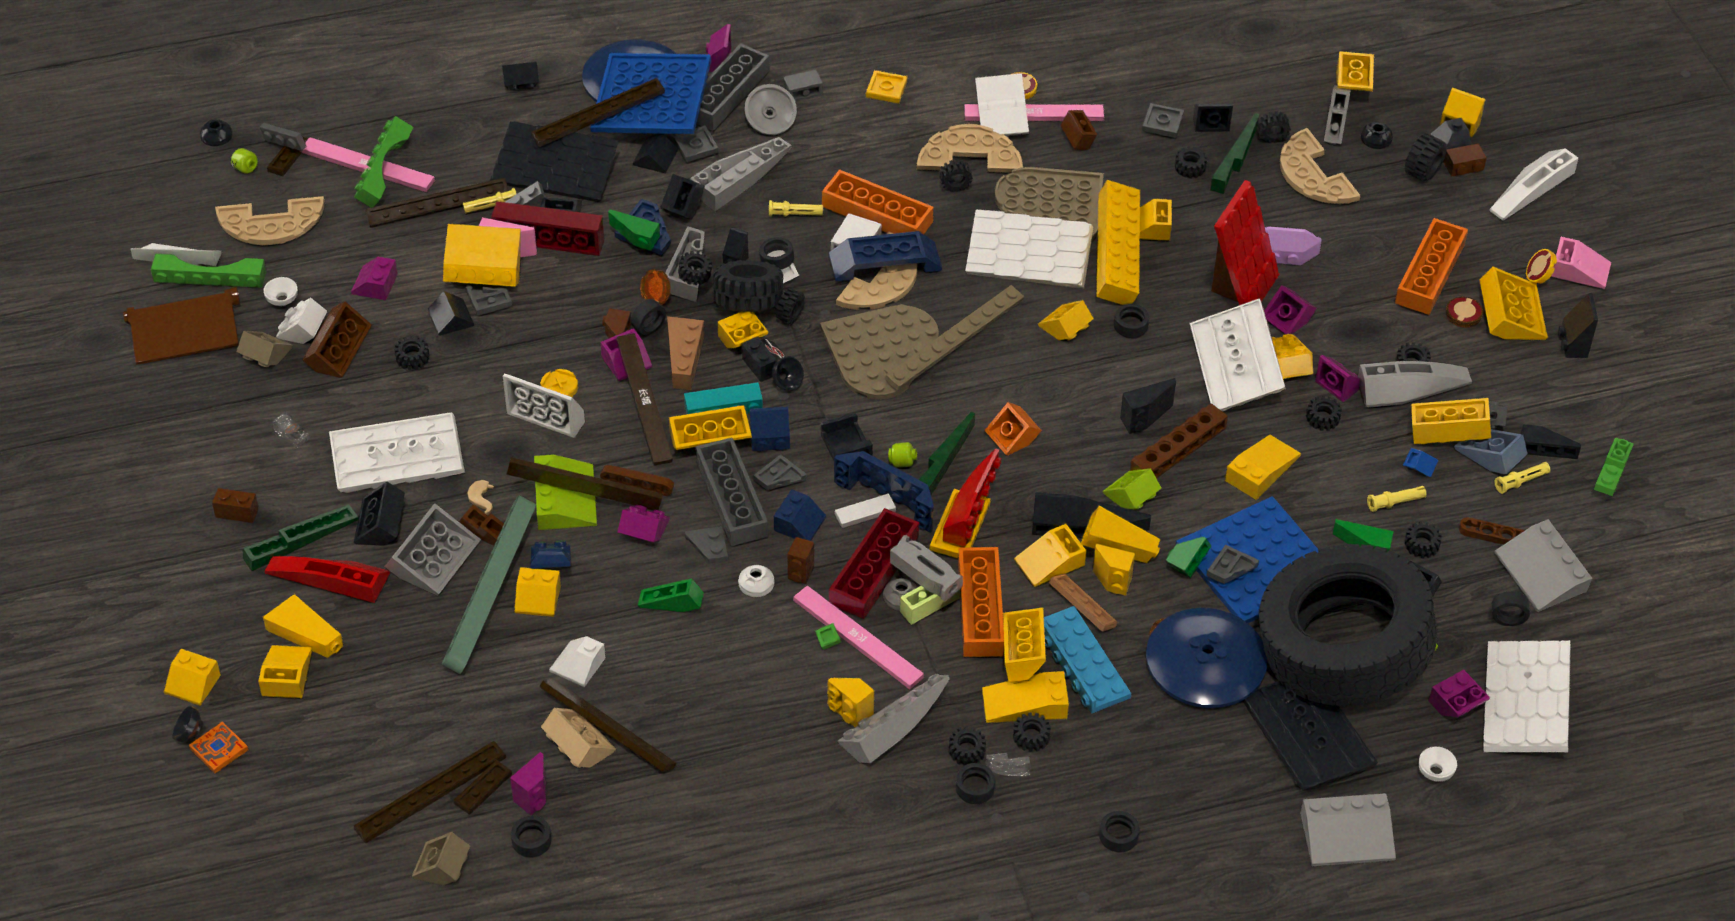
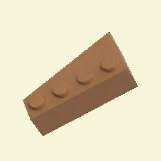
M667 316L673 388L691 390L704 339V320Z

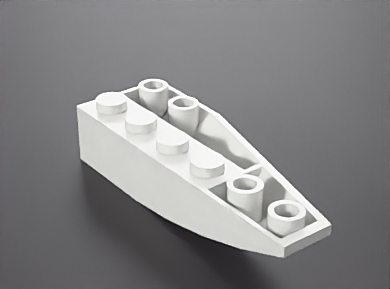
M1567 149L1546 153L1522 170L1490 208V212L1504 221L1573 175L1576 170L1578 157Z

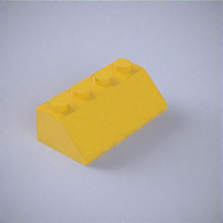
M1481 398L1412 404L1414 444L1491 439L1489 399Z
M744 405L669 417L670 435L673 447L676 450L696 447L728 438H733V440L752 438Z
M1043 608L1003 613L1005 667L1008 682L1029 680L1046 662Z

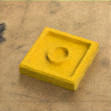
M874 70L866 91V98L899 104L908 76Z

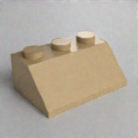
M554 708L541 726L546 732V736L559 746L558 749L571 759V763L578 768L592 767L616 750L590 721L572 709Z

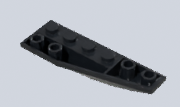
M1035 492L1032 535L1043 536L1048 531L1067 524L1077 538H1083L1090 516L1098 506L1107 509L1145 531L1150 530L1151 515L1075 495Z

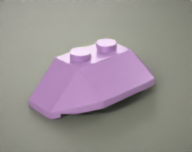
M1265 228L1266 233L1269 234L1271 249L1275 253L1277 263L1302 265L1320 252L1321 238L1316 237L1305 229Z

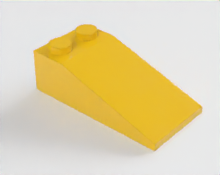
M1268 435L1239 454L1227 466L1225 481L1257 500L1301 456V453L1272 435Z
M1064 671L1042 672L1034 674L1029 680L1006 681L982 687L986 723L1017 721V718H1021L1022 714H1025L1027 717L1030 712H1032V716H1035V713H1039V717L1045 716V720L1067 719L1069 702Z

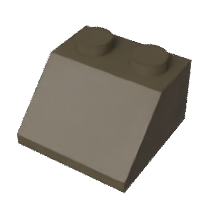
M243 331L236 352L243 354L242 357L250 361L254 359L258 361L259 365L269 367V365H277L292 349L293 345L264 332Z
M453 832L427 841L412 877L439 885L455 882L461 875L460 870L463 863L467 860L470 845Z

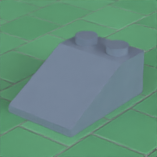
M1491 429V439L1459 441L1454 446L1455 450L1489 471L1500 474H1507L1527 455L1522 434Z

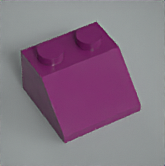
M731 24L725 25L711 35L710 43H706V53L711 54L712 59L709 72H714L731 54Z
M378 256L362 266L351 294L387 300L398 275L396 260Z
M1281 285L1264 310L1266 320L1282 332L1293 334L1308 323L1317 308L1292 289Z
M1325 355L1320 356L1316 383L1342 402L1358 392L1361 378L1333 358Z
M540 752L510 777L513 802L530 815L541 810L546 803V773L544 756Z

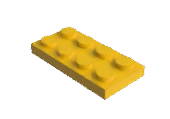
M954 489L929 545V550L958 558L959 548L972 547L990 506V498L984 497L983 511L978 513L979 520L977 525H973L972 539L967 540L964 547L942 541L944 525L954 500L960 491Z

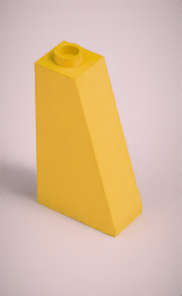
M1098 506L1090 516L1081 541L1082 545L1094 549L1096 544L1135 553L1134 560L1147 563L1152 557L1155 558L1160 550L1158 547L1159 538L1101 506Z
M292 595L263 617L265 629L268 632L302 647H312L313 652L324 657H330L343 647L341 634L296 595Z

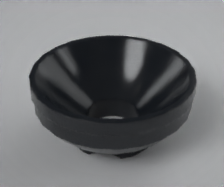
M209 120L200 130L202 142L209 146L224 145L233 136L231 126L222 120ZM219 125L218 128H210L211 126Z
M1373 122L1366 125L1361 132V141L1370 148L1383 149L1392 143L1393 133L1384 123ZM1373 128H1379L1383 131L1378 132L1375 131Z
M791 356L780 358L773 366V380L782 390L797 389L804 377L801 363ZM781 369H784L786 372L785 379H781L779 376Z
M188 706L183 710L173 729L172 737L174 740L185 742L196 738L203 724L198 709Z

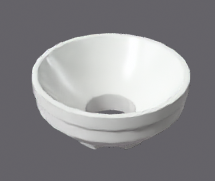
M285 277L272 279L264 287L266 300L277 306H286L294 301L298 294L297 284L292 279ZM282 295L287 296L285 300L277 299L279 296Z
M748 566L739 575V588L744 594L751 597L764 596L773 589L774 576L764 566ZM758 571L762 575L754 578L751 576V573Z
M1442 747L1427 748L1421 753L1419 758L1421 773L1433 781L1450 779L1457 768V760L1453 753ZM1439 767L1442 772L1434 774L1430 768Z

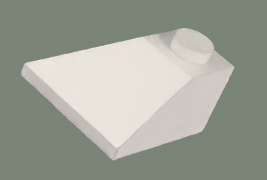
M587 636L572 640L549 670L560 677L585 687L605 660L604 644Z

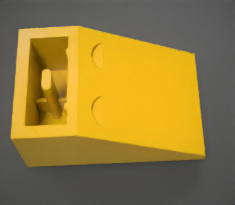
M1285 334L1283 337H1272L1283 379L1313 374L1312 352L1295 335Z
M1064 524L1048 531L1016 556L1014 560L1031 584L1036 587L1050 581L1051 577L1066 574L1084 566L1086 549L1068 525Z
M272 645L262 664L258 682L261 695L302 698L312 647Z

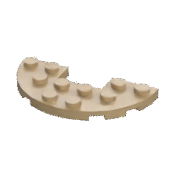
M962 124L951 126L949 130L933 135L919 153L917 169L940 170L941 166L944 167V163L949 164L953 156L988 157L987 172L1012 173L1014 169L1023 168L1019 151L1016 150L1012 145L1013 142L1004 134L1000 135L994 132L992 128L982 125Z
M1308 128L1295 133L1290 137L1287 144H1284L1280 157L1281 172L1285 180L1296 191L1306 197L1325 203L1342 204L1360 200V194L1343 173L1326 177L1313 159L1323 156L1325 150Z
M324 196L288 200V212L253 216L252 203L218 206L215 209L221 227L232 237L257 245L282 244L305 234L318 222L324 210Z
M917 263L884 266L871 283L854 277L836 299V305L859 310V307H870V310L885 307V304L892 301H899L911 290L916 281Z

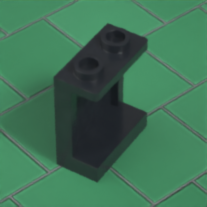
M856 413L821 422V437L833 461L836 455L861 451L873 456V444L870 440H866L858 424Z

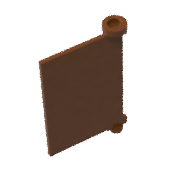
M237 287L224 290L225 293L140 309L130 307L127 308V311H123L124 321L131 324L136 365L238 346L233 305H240Z

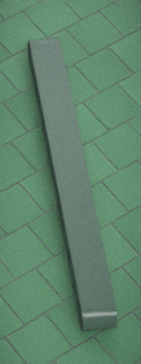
M520 495L517 496L443 659L442 665L458 674H461L468 662L535 510L536 504Z

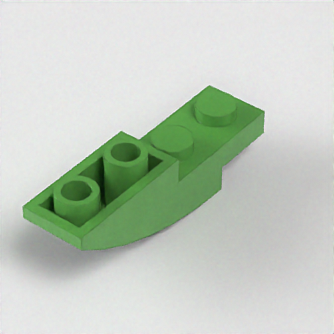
M1614 439L1594 490L1613 496L1634 443L1628 442L1625 439Z

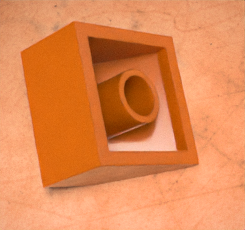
M1007 402L984 431L1005 455H1010L1030 445L1042 430L1020 406Z

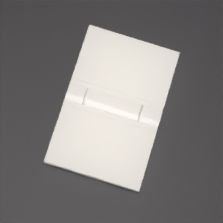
M1022 73L975 78L980 125L990 127L994 132L1000 135L1004 134L1005 136L1029 133Z

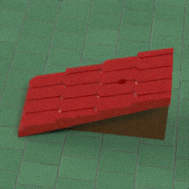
M1244 180L1214 225L1218 237V245L1211 292L1237 301L1239 306L1260 299L1262 302L1279 276L1275 253L1271 249L1269 234L1265 231L1262 211L1257 203L1254 186L1251 185V182Z

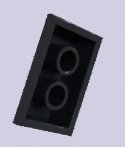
M385 482L364 496L353 543L356 545L385 546L389 542L394 541L398 536L405 492L391 483Z

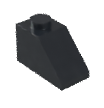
M734 227L730 228L723 250V264L731 261L736 262V260L746 261L749 258L748 232Z

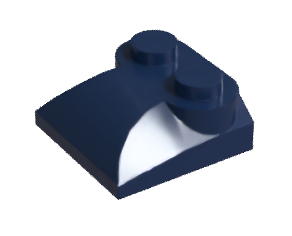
M565 540L554 541V544H546L545 541L535 542L531 546V568L571 566L570 544L566 543Z

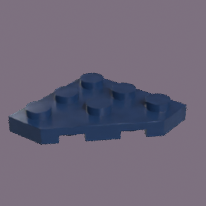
M641 199L629 215L659 223L660 237L653 249L649 251L663 255L671 244L663 218L660 216L657 204ZM617 230L615 231V238L631 243Z

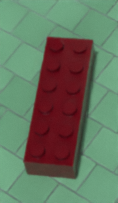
M497 201L491 216L493 220L533 227L535 229L536 248L600 256L604 244L603 215Z
M884 508L830 587L829 602L839 609L864 619L898 569L890 563V550L897 546L904 535L909 536V541H916L919 537V522Z

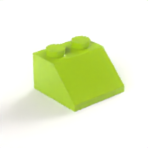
M1151 468L1133 470L1125 473L1103 490V493L1120 507L1137 510L1143 506V502L1154 498L1156 492L1161 489V486Z

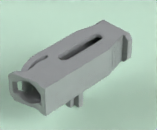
M904 535L897 546L890 550L891 564L929 592L940 596L943 601H947L961 589L963 576L957 575L947 562L921 543L909 541V536Z

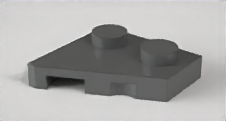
M472 286L466 287V292L477 316L512 306V300L505 288L492 289L483 287V290H472Z
M781 454L753 475V480L766 490L807 479V474Z
M722 526L685 531V539L687 541L690 540L694 544L695 550L703 555L708 564L728 561Z
M1225 545L1207 570L1206 576L1225 584L1257 568L1259 560Z

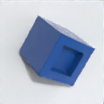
M1411 448L1403 466L1431 477L1438 460L1423 451Z

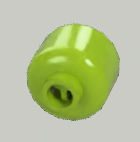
M244 148L236 150L231 157L233 168L244 174L253 172L257 166L258 160L255 153Z
M909 442L895 443L888 451L889 462L896 468L911 467L914 460H917V450L913 449L912 444Z

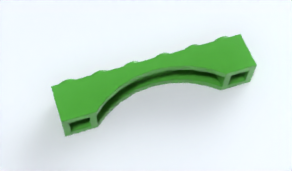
M397 116L391 121L388 120L384 125L383 129L385 132H382L377 140L380 143L374 147L372 151L374 155L366 163L368 168H365L361 174L363 179L355 187L357 192L354 198L371 208L378 203L386 188L382 175V163L385 154L394 149L401 148L413 129L411 125Z
M155 254L151 272L154 282L262 288L266 267L264 259L245 258L229 265L204 267L189 264L173 254Z

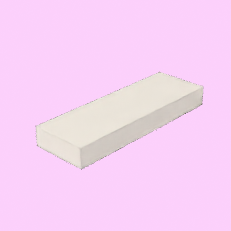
M885 494L835 510V516L841 527L845 528L879 517L884 508L896 512V506L890 495Z

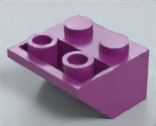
M634 328L601 342L602 358L618 381L628 377L616 341L617 336L635 333L646 370L652 368L643 340Z
M630 506L622 510L617 532L657 542L660 541L670 517L665 516L663 511H647L645 506Z
M1462 670L1433 686L1429 702L1441 715L1459 717L1488 701L1490 697L1465 670Z

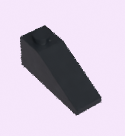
M1523 424L1521 434L1524 437L1527 455L1578 459L1581 449L1580 443L1543 426Z

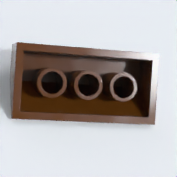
M346 301L331 309L302 361L317 373L342 378L372 324Z

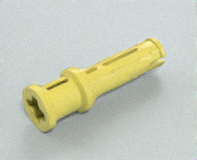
M515 188L503 193L497 192L495 196L464 202L465 214L494 207L497 201H507L516 195Z
M769 200V216L783 215L787 217L789 214L822 216L823 205L789 204L787 201L780 203Z
M1543 462L1518 473L1512 471L1507 476L1495 478V487L1499 493H1506L1508 489L1519 488L1526 481L1550 473V466L1547 462Z
M1424 486L1393 493L1386 491L1381 495H1368L1367 503L1369 509L1375 512L1380 508H1391L1394 504L1426 498L1427 494Z

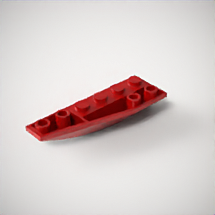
M999 449L991 452L963 484L944 525L942 541L965 547L967 540L972 539L973 525L978 523V513L983 511L985 504L984 497L989 496L991 488L989 485L994 483L996 477L995 470L999 469L1002 458H999Z
M273 556L264 571L265 574L375 603L390 575L389 570L355 561L293 556Z

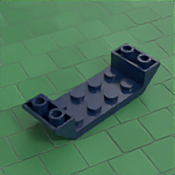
M919 231L847 238L829 252L835 281L853 280L855 269L922 263L924 272L942 270L935 242Z
M864 451L840 454L834 457V483L838 486L851 490L860 481L863 485L877 490L880 494H889L896 502L902 503L915 511L914 520L919 522L920 529L930 533L933 531L934 505L928 484Z

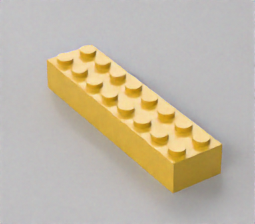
M1107 180L1099 192L1096 297L1121 305L1133 304L1139 294L1140 190Z

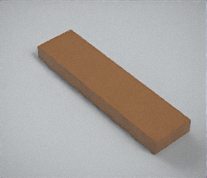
M1066 574L1051 577L1049 583L1102 632L1116 627L1118 622Z

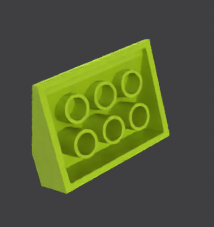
M557 455L534 456V463L594 477L593 464ZM535 482L538 530L597 526L595 496Z

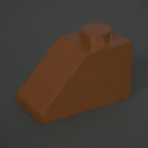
M608 309L607 315H604L602 320V326H605V334L608 338L630 330L631 311Z

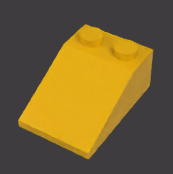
M1339 51L1336 77L1337 87L1373 91L1374 54Z

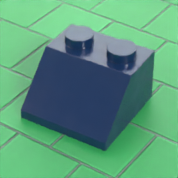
M788 407L750 409L752 451L790 449Z
M791 489L774 515V531L793 539L799 537L811 541L826 519V514L808 495Z

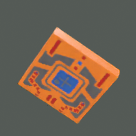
M223 722L189 745L190 750L214 773H217L248 751V746Z

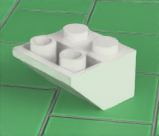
M312 298L299 302L296 307L289 308L285 313L286 318L279 325V332L276 337L281 340L301 344L306 343L315 337L327 311Z

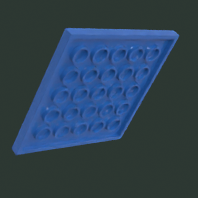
M610 53L597 103L655 78L660 81L665 89V93L590 125L591 132L694 134L712 60L711 54Z
M1273 496L1176 541V544L1199 537H1205L1212 546L1196 571L1231 614L1247 623L1259 619L1260 603L1264 591H1266L1270 581L1279 571L1281 572L1289 563L1292 564V561L1303 556L1305 558V554L1313 551L1318 553V548ZM1225 545L1259 560L1257 568L1225 584L1206 576L1207 570Z

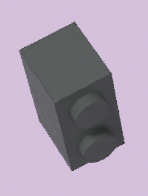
M816 69L783 77V88L793 96L795 102L823 96V83Z

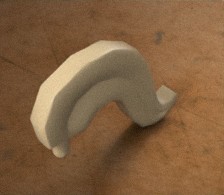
M485 480L475 481L469 487L467 493L469 502L485 509V514L489 515L493 510L492 503L484 499L482 495L487 492L488 488L493 489L494 486L489 485V482Z

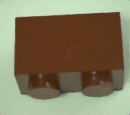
M1069 110L1061 127L1074 150H1089L1097 133L1083 110Z
M1478 143L1447 149L1443 163L1452 177L1483 171L1487 157Z
M218 488L212 501L215 518L253 523L259 509L256 493Z
M795 537L787 554L788 579L794 582L807 583L814 569V542Z

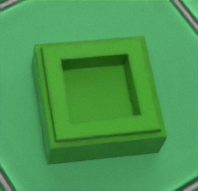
M834 623L815 631L823 650L841 643Z

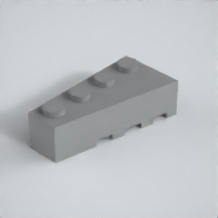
M687 226L665 273L669 281V294L696 302L699 282H697V285H694L693 282L687 284V280L685 282L682 281L678 274L681 256H685L686 252L690 254V251H694V254H696L697 251H700V255H702L704 231ZM697 266L689 267L692 270H700V267Z

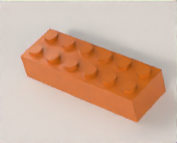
M842 170L835 174L822 191V205L824 208L846 217L849 213L880 223L881 231L886 233L891 232L895 234L919 231L924 234L933 223L932 206Z
M1436 218L1433 219L1398 287L1395 304L1430 315L1465 245L1468 229Z
M998 547L959 548L958 573L963 576V585L960 589L963 657L1004 656V624Z

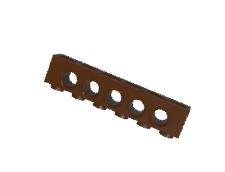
M1212 403L1207 407L1201 408L1196 415L1189 417L1182 425L1176 426L1172 432L1162 436L1154 445L1148 446L1140 455L1134 456L1131 460L1130 471L1151 468L1157 479L1225 430L1228 415Z

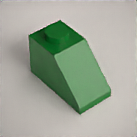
M1205 537L1176 544L1174 549L1168 553L1166 561L1171 568L1191 578L1212 545Z

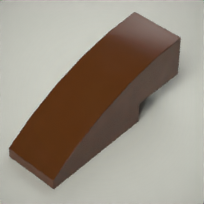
M474 504L459 521L477 537L493 546L504 525L493 514L486 515Z

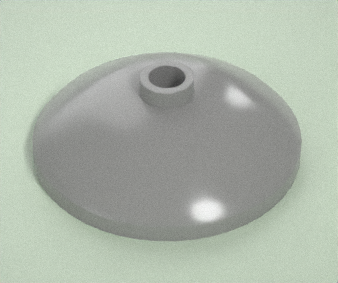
M765 84L755 88L748 95L744 112L748 123L753 129L765 135H777L791 127L796 118L797 107L793 96L785 88L774 84ZM770 111L772 112V115L769 116L766 114V112Z

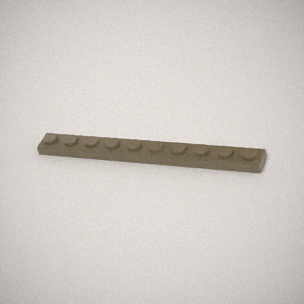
M1010 285L887 373L885 380L897 391L1022 302L1024 296Z

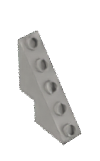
M1337 85L1333 87L1324 141L1332 145L1341 144L1351 92V89L1338 88Z

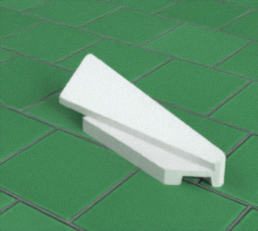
M154 243L140 249L131 248L133 259L153 262L155 254H173L180 260L196 266H201L202 264L216 266L222 254L219 250H195Z

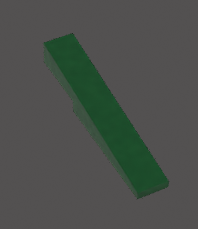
M1258 113L1254 114L1213 175L1210 191L1224 194L1232 172L1241 171L1258 127Z
M971 411L929 457L928 470L919 480L928 484L931 495L974 428V412Z
M346 505L279 529L278 536L244 547L243 560L250 570L254 571L269 564L273 556H285L358 521V516L350 505Z

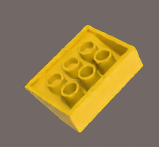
M448 224L443 263V282L517 286L520 278L521 229Z
M1492 267L1480 279L1490 334L1503 339L1546 340L1548 336L1537 284Z

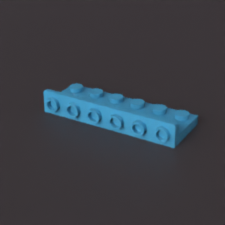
M1075 606L1044 617L1045 646L1050 648L1055 662H1059L1065 677L1070 679L1073 690L1079 693L1084 707H1088L1089 711L1094 713L1131 698L1130 690Z

